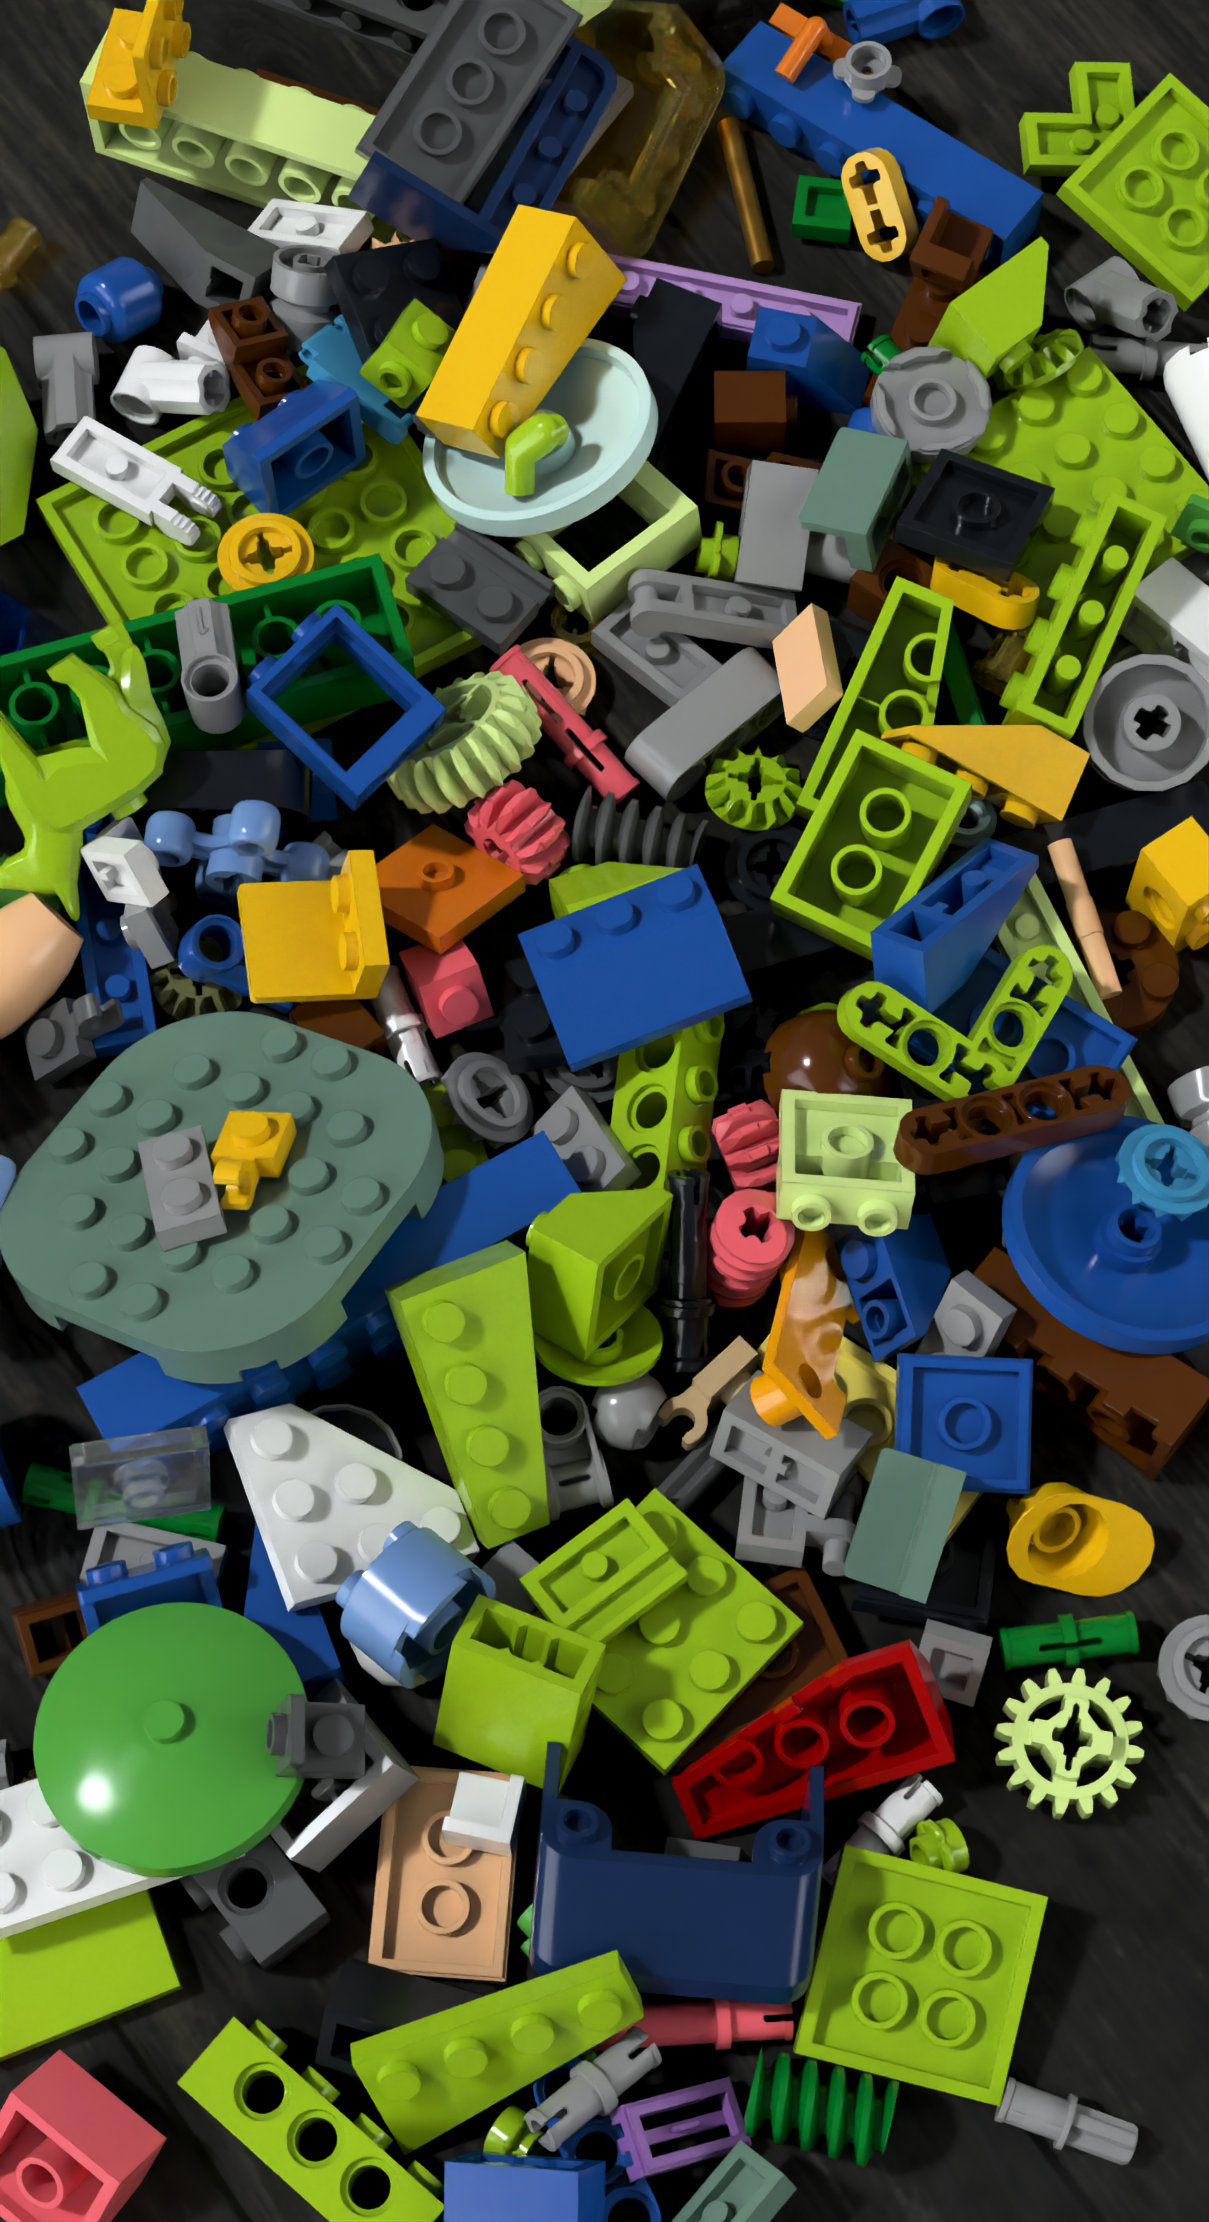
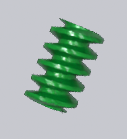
M761 2046L744 2116L746 2136L754 2138L767 2120L771 2122L774 2144L782 2146L792 2129L796 2128L799 2129L801 2151L806 2153L811 2151L821 2135L826 2136L829 2159L836 2161L849 2142L854 2144L856 2165L864 2168L876 2150L882 2151V2155L884 2153L896 2104L899 2082L889 2081L879 2098L874 2096L871 2074L863 2073L852 2090H847L844 2067L835 2066L825 2082L821 2083L819 2082L817 2061L815 2059H807L795 2076L791 2072L789 2053L781 2051L769 2069L765 2068Z

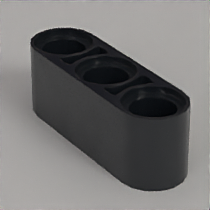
M291 750L168 751L163 765V773L143 792L148 801L137 811L133 812L130 817L137 827L146 830L147 821L155 812L176 811L191 817L195 823L196 831L212 832L213 821L216 817L231 814L234 806L240 801L260 800L274 805L280 812V831L298 830L310 824L313 771Z

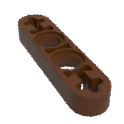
M1089 1065L917 1108L906 1113L901 1119L893 1151L897 1161L904 1168L913 1173L932 1175L1109 1130L1117 1126L1123 1119L1130 1099L1131 1087L1128 1080L1117 1070L1103 1065ZM1030 1104L1046 1105L1057 1114L1058 1118L1054 1120L1037 1119L1026 1110V1106ZM976 1118L987 1119L996 1124L1000 1129V1133L995 1135L980 1134L974 1131L967 1121Z

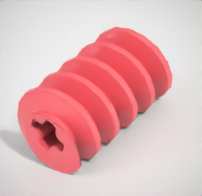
M749 1188L734 1192L723 1200L708 1229V1290L713 1292L717 1305L721 1307L739 1309L753 1305L763 1297L794 1244L795 1225L792 1220L776 1219V1197L767 1191Z

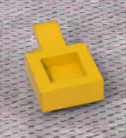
M229 1111L211 1154L214 1165V1184L226 1185L225 1194L220 1203L222 1209L248 1210L253 1203L260 1177H280L297 1135L292 1113Z

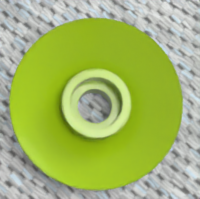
M642 1305L586 1360L577 1357L533 1332L534 1351L538 1360L549 1371L565 1380L587 1386H615L638 1379L654 1367L662 1352L663 1333L656 1317L649 1309Z

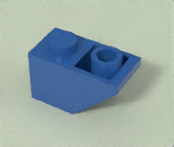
M911 1214L908 1230L895 1229L886 1236H870L863 1233L857 1227L836 1241L834 1244L874 1362H885L926 1335L952 1273L932 1215Z

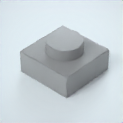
M927 1619L918 1650L929 1662L942 1697L974 1707L993 1637Z

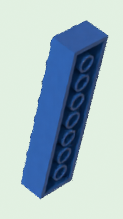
M543 1130L441 1186L423 1220L407 1214L342 1299L341 1304L348 1317L347 1320L326 1342L297 1362L280 1369L277 1361L273 1360L258 1368L241 1370L243 1377L241 1382L204 1384L183 1381L164 1374L156 1358L140 1352L78 1386L76 1389L127 1484L136 1487L144 1484L147 1488L157 1486L173 1477L180 1469L179 1463L201 1451L204 1455H210L229 1446L223 1430L228 1419L288 1403L295 1405L297 1397L317 1386L319 1390H327L339 1385L353 1373V1366L374 1354L380 1359L402 1349L404 1344L385 1294V1287L505 1240L525 1251L528 1263L529 1247L526 1246L525 1240L534 1219L543 1211L550 1212L570 1193H582Z

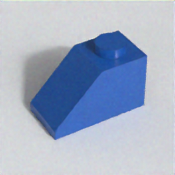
M759 307L747 355L746 371H785L786 394H797V405L852 415L855 410L863 406V398L871 372L868 366H865L860 360L862 353L819 318Z

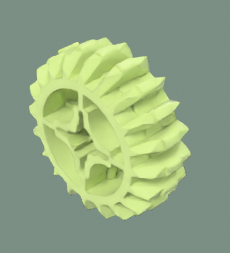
M500 671L490 672L487 675L483 672H476L467 680L460 677L456 678L453 684L441 689L437 687L433 696L446 708L442 726L386 780L399 800H403L408 809H417L420 814L430 813L433 810L441 814L447 812L453 805H456L458 808H464L469 800L478 796L484 799L487 791L495 786H503V780L508 775L521 770L520 762L533 755L535 752L533 745L542 736L539 729L542 720L537 713L538 708L529 693H527L523 685L517 683L512 675H503Z

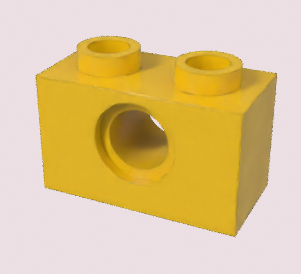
M1192 816L1140 850L1125 899L1131 910L1139 911L1146 915L1151 925L1161 931L1173 946L1175 953H1178L1188 945L1192 950H1197L1209 943V836Z

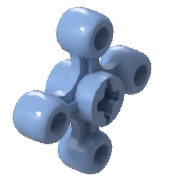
M240 801L234 806L231 814L220 815L214 819L212 835L196 831L192 818L176 811L155 812L147 821L144 845L154 853L159 865L179 867L188 863L191 858L200 859L196 872L195 894L199 900L209 905L224 907L235 905L238 903L237 891L239 885L242 883L262 882L263 874L278 877V882L321 881L328 878L329 855L325 848L310 842H293L285 846L283 851L276 850L281 816L274 805L264 801Z

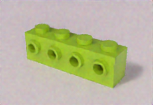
M1111 490L1095 512L1087 508L1084 510L1070 540V543L1079 547L1071 566L1063 562L1061 563L1046 595L1055 600L1047 620L1042 617L1037 618L1024 644L1023 651L1032 655L1024 674L1014 671L1000 699L999 705L1008 709L1002 725H1042L1068 741L1073 737L1168 516Z

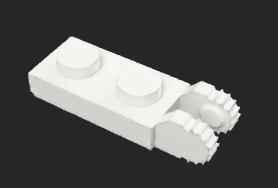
M84 416L50 459L52 469L57 474L146 524L152 526L155 523L165 535L185 545H193L201 532L190 518L184 514L181 515L177 510L168 506L176 495L188 508L210 518L214 517L222 507L220 499L216 497L217 495L184 475L182 468L88 416Z

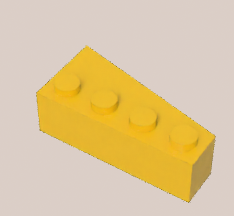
M518 204L416 413V416L443 444L501 459L505 453V443L509 433L531 417L628 280L577 217Z

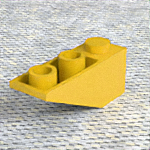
M912 725L886 730L881 737L882 741L971 782L972 799L988 800L1001 808L999 815L1003 819L1027 829H1033L1036 824L1060 822L1063 820L1090 756V753L1042 725Z

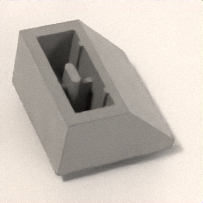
M335 1677L309 1700V1702L359 1704L340 1680ZM365 1712V1774L360 1779L305 1778L290 1810L270 1835L290 1860L321 1872L413 1786L420 1777Z

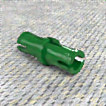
M1132 1610L1125 1611L1124 1613L1073 1619L1072 1613L1057 1615V1622L998 1628L999 1648L1004 1671L1012 1670V1668L1063 1662L1065 1668L1077 1667L1080 1665V1659L1124 1653H1139L1138 1631Z

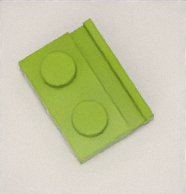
M626 1498L522 1576L519 1582L521 1588L548 1622L605 1644L687 1582L688 1572L677 1563L669 1553L668 1547L632 1502Z

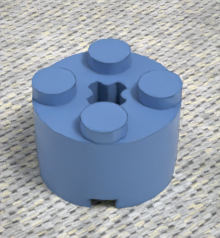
M404 1521L392 1530L383 1545V1552L371 1563L366 1571L357 1570L353 1572L340 1586L335 1600L344 1609L340 1623L341 1633L405 1688H416L413 1677L421 1674L430 1682L447 1670L452 1641L477 1595L480 1594L494 1600L496 1585L488 1574L432 1529L427 1527L418 1528L412 1522Z

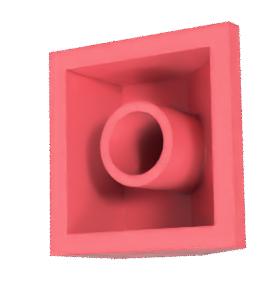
M59 2049L10 2092L0 2111V2217L6 2222H111L142 2183L167 2138Z

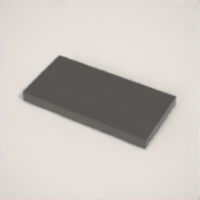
M450 0L358 143L355 153L369 162L373 153L377 151L464 206L579 26L583 15L561 0Z

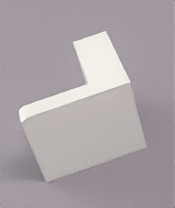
M460 1771L450 1816H445L442 1833L445 1843L513 1858L528 1791L526 1778L511 1774L510 1781L508 1782Z

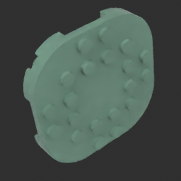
M228 1011L186 1018L150 1033L115 1058L26 1162L15 1177L0 1212L1 1254L30 1308L51 1326L64 1331L71 1322L156 1358L165 1375L179 1380L204 1384L243 1381L241 1370L258 1368L273 1360L277 1361L280 1369L297 1362L326 1342L347 1320L348 1317L341 1304L342 1299L407 1214L423 1220L438 1194L445 1162L439 1131L427 1098L420 1085L412 1075L390 1059L263 1014ZM229 1111L292 1113L297 1135L280 1177H260L253 1203L248 1210L222 1209L228 1233L162 1251L155 1232L137 1143L160 1137L167 1133L201 1125L211 1156ZM217 1184L221 1201L225 1194L226 1185Z

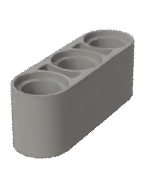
M753 647L741 650L646 727L628 747L624 757L625 761L667 803L679 800L708 776L715 758L726 759L734 747L740 750L784 712L777 670Z

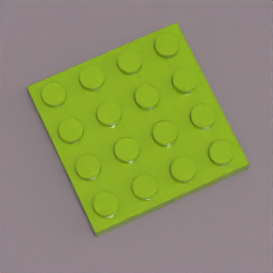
M1089 346L1082 350L1076 357L1077 361L1063 374L1038 387L1021 392L1016 390L993 404L983 438L968 454L964 455L1055 488L1052 506L1015 572L1035 582L1040 589L1034 622L1030 626L1021 629L1027 637L1038 617L1047 620L1055 600L1046 596L1048 589L1061 563L1063 562L1071 566L1079 547L1070 543V540L1086 508L1095 512L1111 490L1168 516L1140 580L1141 582L1171 556L1178 562H1181L1198 551L1187 542L1171 536L1170 533L1190 495L1196 494L1209 500V486ZM912 461L914 478L909 491L912 497L932 464H921Z

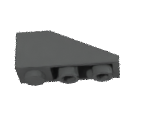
M147 177L140 181L130 232L194 302L209 309L210 307L262 296L269 305V300L275 296L270 290L273 254L280 247Z

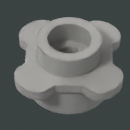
M862 41L853 45L848 50L846 58L837 59L833 65L834 77L837 80L844 81L852 90V98L859 103L872 102L875 94L887 87H897L902 79L901 69L898 66L891 65L892 58L888 49L874 41ZM863 72L872 73V75L863 74Z

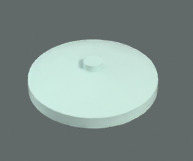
M590 338L584 340L531 415L557 413L566 420L569 427V435L565 444L555 447L553 451L535 462L534 494L514 496L505 493V453L501 459L445 445L438 438L426 435L423 445L424 473L442 509L456 522L476 532L493 536L517 537L540 534L567 526L588 516L611 501L632 481L642 468L653 447L657 434L658 407L656 399L639 364L629 354L612 344Z

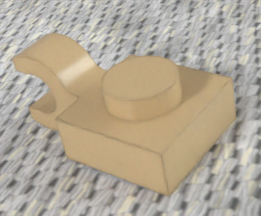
M738 1336L692 1379V1385L684 1393L669 1399L663 1404L658 1413V1423L664 1427L678 1415H685L691 1418L694 1422V1427L682 1438V1447L686 1451L694 1449L707 1434V1414L710 1416L723 1403L728 1405L756 1372L758 1353L741 1336Z

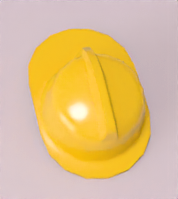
M1047 1482L1030 1490V1494H1025L1021 1499L1011 1498L1007 1502L1006 1510L1010 1517V1536L1006 1547L1008 1564L1017 1576L1025 1581L1081 1596L1102 1597L1121 1592L1136 1582L1151 1562L1155 1547L1152 1528L1140 1512L1123 1503L1087 1494L1065 1482Z

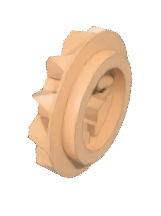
M538 638L520 645L523 653L536 665L544 676L549 674L550 666L554 667L557 686L563 688L557 689L578 714L585 716L589 703L593 696L596 695V674L591 660L584 651L576 645L558 638ZM527 682L526 687L559 723L561 718L546 701H541L539 693Z

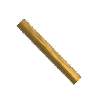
M728 117L721 120L717 128L753 273L764 274L774 268V261L740 122L737 118Z

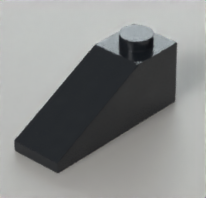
M656 278L648 297L644 295L638 296L628 319V328L633 330L634 360L644 371L658 407L657 434L653 447L646 459L655 468L722 331V303L660 278Z

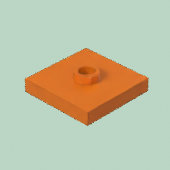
M435 824L427 827L376 864L384 922L440 955L525 892V874Z

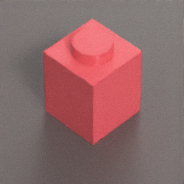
M462 939L441 955L423 944L398 953L415 1005L420 1013L423 1014L428 1027L436 1039L494 1016L479 965Z

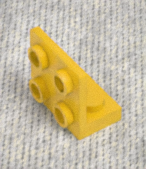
M147 0L143 12L114 8L86 102L89 119L158 130L164 106L172 107L177 92V73L175 68L178 58L185 59L190 48L191 26L190 23L183 22L182 19L184 0Z
M348 850L340 875H333L331 880L242 883L239 885L237 901L249 995L253 1003L377 999L389 969L390 961L374 850Z

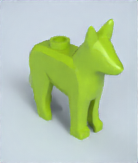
M120 618L90 636L97 649L105 653L110 668L107 676L83 661L73 652L46 670L52 681L68 684L80 698L89 740H71L35 751L0 710V765L5 778V796L9 809L25 838L24 848L7 858L0 866V888L24 890L44 897L58 896L70 918L74 921H78L80 916L78 877L82 859L80 849L83 846V830L109 813L113 815L115 820H120L141 808L148 801L143 792L163 773V765L171 743L165 721L151 693L146 662L139 648L132 643L128 631Z

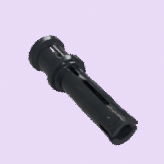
M683 1168L684 1177L680 1176L678 1169L667 1173L669 1192L673 1194L668 1234V1290L662 1293V1297L658 1301V1311L665 1315V1349L661 1352L658 1364L660 1367L670 1371L701 1372L717 1357V1353L710 1349L711 1315L717 1312V1300L713 1292L708 1290V1197L710 1173L702 1169Z

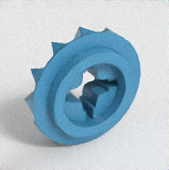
M1166 1124L1145 1125L1137 1128L1126 1137L1114 1161L1120 1167L1117 1184L1127 1186L1132 1191V1205L1144 1202L1154 1209L1156 1219L1169 1213L1174 1214L1181 1222L1195 1212L1203 1213L1209 1205V1149L1198 1138L1181 1128ZM1166 1157L1169 1158L1167 1167L1170 1168V1177L1175 1179L1169 1187L1163 1185V1182H1161V1172L1156 1170Z

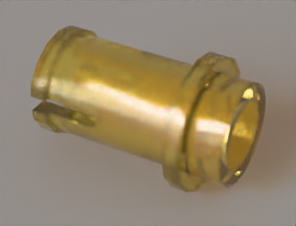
M21 217L12 218L0 235V292L4 288H11L17 282L16 272L35 248L39 247L42 243V236L37 228Z

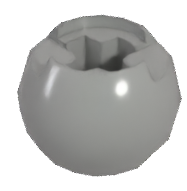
M647 1372L631 1382L615 1386H599L591 1403L597 1409L590 1418L594 1434L610 1447L626 1451L646 1447L660 1425L658 1423L659 1407L665 1399H668L662 1385Z

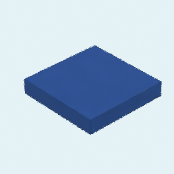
M897 1354L894 1450L967 1472L961 1492L1030 1494L1033 1359Z

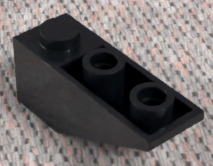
M347 1957L325 2007L315 2064L358 2076L352 2066L351 2043L484 1996Z

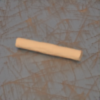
M1065 838L1055 841L1047 847L1093 985L1101 1000L1115 997L1123 991L1072 839Z

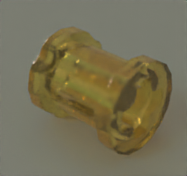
M1030 625L1017 630L1002 629L995 626L997 637L985 658L978 659L971 671L974 681L985 690L992 692L998 697H1002L1014 671L1024 674L1032 655L1023 651V647L1033 626Z

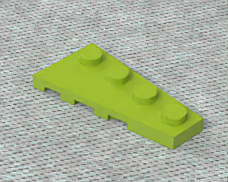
M614 1950L350 2044L352 2066L403 2154L407 2155L644 2018L642 1999L618 1950Z

